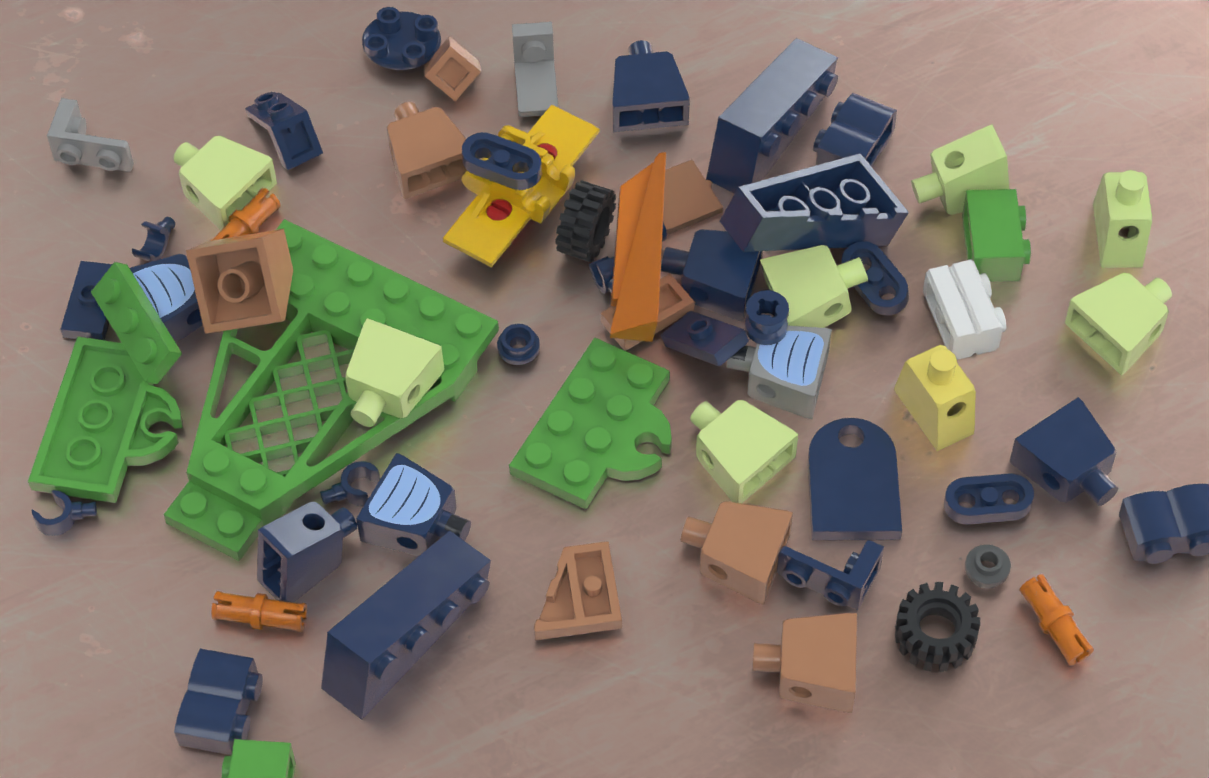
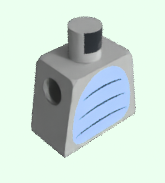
M788 326L785 337L778 343L773 345L757 343L756 347L747 345L742 347L727 360V368L749 372L748 395L751 398L796 415L813 419L829 355L832 329Z

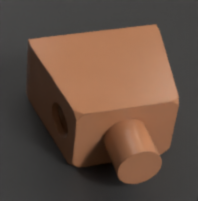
M413 102L400 104L394 111L397 121L389 123L387 135L390 154L403 199L405 200L460 180L467 171L462 161V145L466 140L465 136L441 108L433 107L419 112L416 104Z
M724 501L719 504L712 523L688 516L680 541L702 548L700 554V573L703 576L764 605L777 572L778 554L783 546H787L791 535L793 512Z
M857 613L784 620L782 623L781 645L754 643L752 671L779 672V696L782 699L852 713L856 693Z

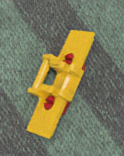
M554 105L547 109L528 133L509 125L503 126L498 132L499 137L529 147L539 154L542 166L540 181L529 189L516 190L466 171L461 178L462 183L468 190L477 194V196L445 234L443 243L493 267L528 221L532 219L542 224L573 185L575 178L573 165L600 133V129Z

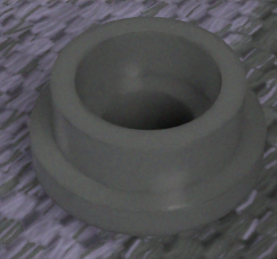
M980 545L973 548L968 553L965 561V571L970 580L976 586L985 589L994 588L1005 582L1011 569L1008 555L1002 549L993 545ZM989 561L995 564L996 566L992 568H987L983 566L981 562Z

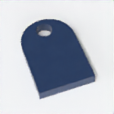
M842 418L824 425L811 440L808 453L812 541L901 540L902 520L897 455L890 436L878 425L859 418ZM852 434L859 437L863 443L857 447H847L839 439L844 435Z

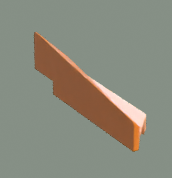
M666 152L659 153L653 163L620 186L611 306L616 307L610 330V338L652 342L654 338L659 311Z

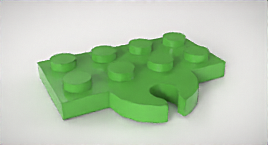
M77 336L28 479L31 490L52 493V490L65 493L67 496L116 503L128 466H145L159 461L174 450L179 443L177 434L174 432L166 431L154 434L148 431L151 425L160 421L169 423L174 429L183 428L181 412L175 398L167 391L154 386V383L144 381L122 343Z
M594 337L509 464L510 475L586 510L607 477L629 481L641 480L656 473L662 468V458L656 454H642L636 448L642 443L650 442L657 445L662 453L669 455L671 453L672 437L670 423L663 412L654 406L670 381V371Z

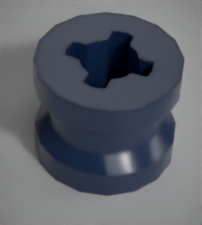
M764 290L754 293L748 299L746 304L745 332L752 341L761 345H773L785 337L788 330L787 319L789 316V304L785 297L778 292ZM763 313H769V314H772V315H774V316L771 317L770 315H765V314H763Z

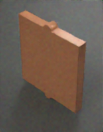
M692 159L665 170L663 222L667 235L723 212V206L712 190V182L705 180Z

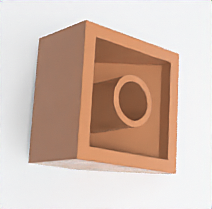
M284 228L208 241L186 250L205 334L277 323L285 320L293 266Z

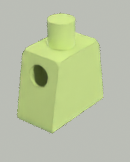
M993 124L935 149L930 154L932 173L911 180L912 188L919 204L940 197L946 213L950 215L963 212L966 190L1009 189L1007 155Z
M214 136L200 150L192 144L185 142L178 147L174 154V162L181 166L179 177L184 195L220 230L229 223V216L235 210L241 211L258 194L261 188H266L270 191L277 184L272 158L223 136Z
M1134 170L1105 173L1102 176L1093 201L1101 268L1143 267L1152 225L1147 176L1142 172ZM1123 227L1124 229H1129L1127 238L1118 235L1119 230Z
M824 245L760 260L768 289L784 296L789 304L788 326L825 328L838 321L852 310L847 289L868 281L865 268L859 257L836 265L828 246Z
M1121 273L1070 299L1065 324L1122 376L1162 333L1169 313L1164 303L1172 298V292L1168 284L1160 278H1155L1143 286L1130 273Z
M367 318L362 327L345 377L348 395L353 401L357 402L351 411L352 418L363 426L373 427L381 412L397 418L407 417L443 373L442 347Z
M737 400L723 413H720L709 402L705 401L694 410L690 417V421L701 430L696 440V456L732 502L742 504L796 457L798 434L744 400Z

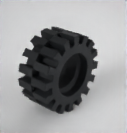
M580 180V182L575 184V189L572 188L570 191V199H566L564 203L565 210L564 213L560 214L559 220H561V223L557 227L556 234L559 235L555 239V244L557 245V251L592 262L599 255L600 248H603L605 236L609 235L610 229L608 228L614 219L612 213L616 209V203H614L616 194H614L613 190Z
M935 582L934 590H930L928 583L920 585L918 593L912 589L907 593L906 600L902 599L895 625V641L900 643L899 651L903 656L909 652L911 653L909 662L914 666L918 664L919 660L925 661L923 670L931 671L934 663L939 665V672H944L948 670L950 662L954 668L962 665L963 658L968 660L972 655L980 629V617H977L979 609L976 603L970 605L971 596L966 592L961 597L957 596L959 587L951 584L948 592L943 590V582ZM929 615L943 616L953 623L955 632L948 638H932L922 632L920 621Z

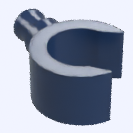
M165 217L157 224L147 221L141 224L144 228H147V238L140 250L132 248L134 257L148 262L162 258L168 244L171 229L175 227V221L171 217Z
M607 256L590 263L589 267L598 289L603 294L607 292L612 294L614 257L609 258Z
M358 461L348 465L341 474L340 483L332 485L330 489L320 491L324 505L336 500L339 502L346 499L352 505L364 506L368 500V494L362 490L354 489L350 485L360 478L379 482L380 474L377 467L365 461Z
M52 490L55 502L64 509L59 517L46 519L33 509L31 510L39 531L49 536H58L66 533L71 529L75 520L84 519V517L97 516L95 502L84 504L82 502L71 503L70 498L65 493Z

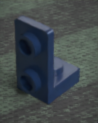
M269 92L260 95L254 100L255 104L245 108L249 118L269 131L281 165L285 169L290 170L323 154L308 111L282 93Z
M867 540L860 554L853 552L850 555L843 572L787 546H783L778 554L777 573L793 586L807 587L824 595L829 602L835 605H847L858 610L881 569L884 546Z

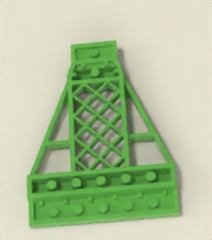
M284 219L277 229L284 228L293 266L285 318L291 323L273 347L267 351H261L237 339L238 329L223 331L186 472L189 482L163 514L166 524L240 561L258 537V529L283 516L294 500L448 399L456 402L478 371V359L498 333V321ZM367 318L442 347L444 371L432 385L430 391L422 397L407 417L397 418L381 412L375 427L327 457L354 420L351 416V411L357 402L349 397L348 392L346 393L345 377H342L339 366L350 363ZM328 343L329 355L306 360L303 348ZM333 343L348 350L336 353ZM299 351L301 361L288 364L294 354ZM235 354L257 365L256 369L220 416L215 418L231 355ZM334 367L337 379L312 384L310 372ZM301 374L305 375L307 386L282 391L280 379ZM275 381L277 392L264 395ZM335 392L341 393L342 400L338 405L318 409L316 397ZM311 399L312 411L288 416L286 404ZM281 405L282 418L258 423L257 410ZM251 412L254 424L240 427ZM317 423L318 432L315 437L294 441L293 428ZM287 430L289 443L264 448L261 436ZM257 437L259 450L241 454L233 451L232 442ZM293 455L295 464L291 469L280 472L269 469L267 461Z

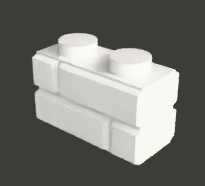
M971 259L953 263L951 267L945 265L929 269L925 274L923 294L946 348L955 354L957 360L971 357L974 353L979 355L996 351L1000 345L1002 332L1006 331V319L1003 310L1000 307L994 308L990 300L992 289L988 276L985 273L979 274L974 261Z

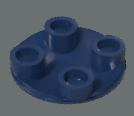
M394 7L380 9L377 12V19L367 26L362 36L363 50L368 58L382 67L394 70L413 69L426 64L441 45L438 22L433 16L420 15L413 12H399Z

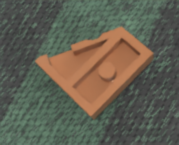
M609 542L564 547L557 564V573L555 578L551 580L547 590L546 602L540 618L536 619L534 625L535 641L622 629V616Z

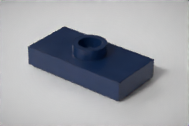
M80 261L60 329L63 338L77 339L78 336L105 340L110 323L91 291L112 264Z
M691 310L661 334L666 347L716 366H721L749 342L744 329Z

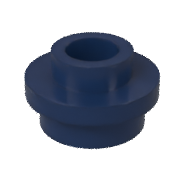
M512 324L506 327L497 340V350L499 356L507 363L523 365L536 358L540 350V342L537 334L529 326ZM516 345L524 346L523 348H513Z

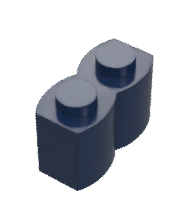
M852 93L844 103L838 102L831 117V125L827 130L821 129L815 139L813 151L817 152L816 165L861 153L870 166L873 167L877 156L886 147L894 132L897 110Z
M1190 484L1171 489L1167 492H1143L1122 500L1119 517L1134 561H1147L1151 564H1157L1169 560L1176 553H1191L1193 556L1209 554V484Z
M200 648L192 667L188 689L182 700L175 724L174 733L180 746L232 755L234 739H247L250 728V716L245 714L251 700H258L263 682V676L258 673L254 658Z

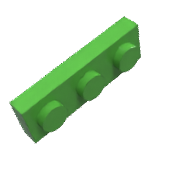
M114 262L91 293L144 381L158 384L179 359L182 352L128 265Z

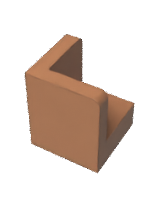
M450 36L435 52L431 60L424 65V76L454 101L461 96L481 72L480 61Z

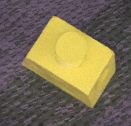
M938 345L908 359L903 365L894 391L935 450L939 451L973 435L975 431L976 391L974 385L958 365L955 354L948 350L946 346Z

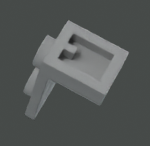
M552 22L512 24L518 114L520 117L542 116L551 105L558 107Z
M61 98L47 134L54 161H60L68 165L80 164L100 167L107 171L120 170L131 172L134 163L129 143L125 140L85 135L86 119L81 117L77 100Z

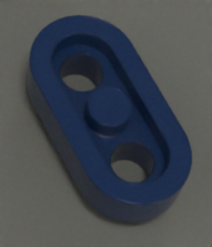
M485 132L469 136L462 145L463 165L467 171L474 175L516 190L529 189L535 186L541 179V158L535 150ZM480 158H488V160L483 161Z
M867 241L856 242L850 245L842 255V263L859 257L863 265L870 266L866 270L868 281L853 286L868 306L878 314L894 315L902 311L909 301L908 284L903 275L877 245ZM885 294H893L895 296L890 300H883L881 298Z
M1011 473L958 478L947 487L944 509L952 520L960 524L1015 521L1025 517L1031 510L1034 490L1026 478ZM1003 499H1013L1016 504H1007ZM967 502L973 507L965 508L960 506L959 503Z

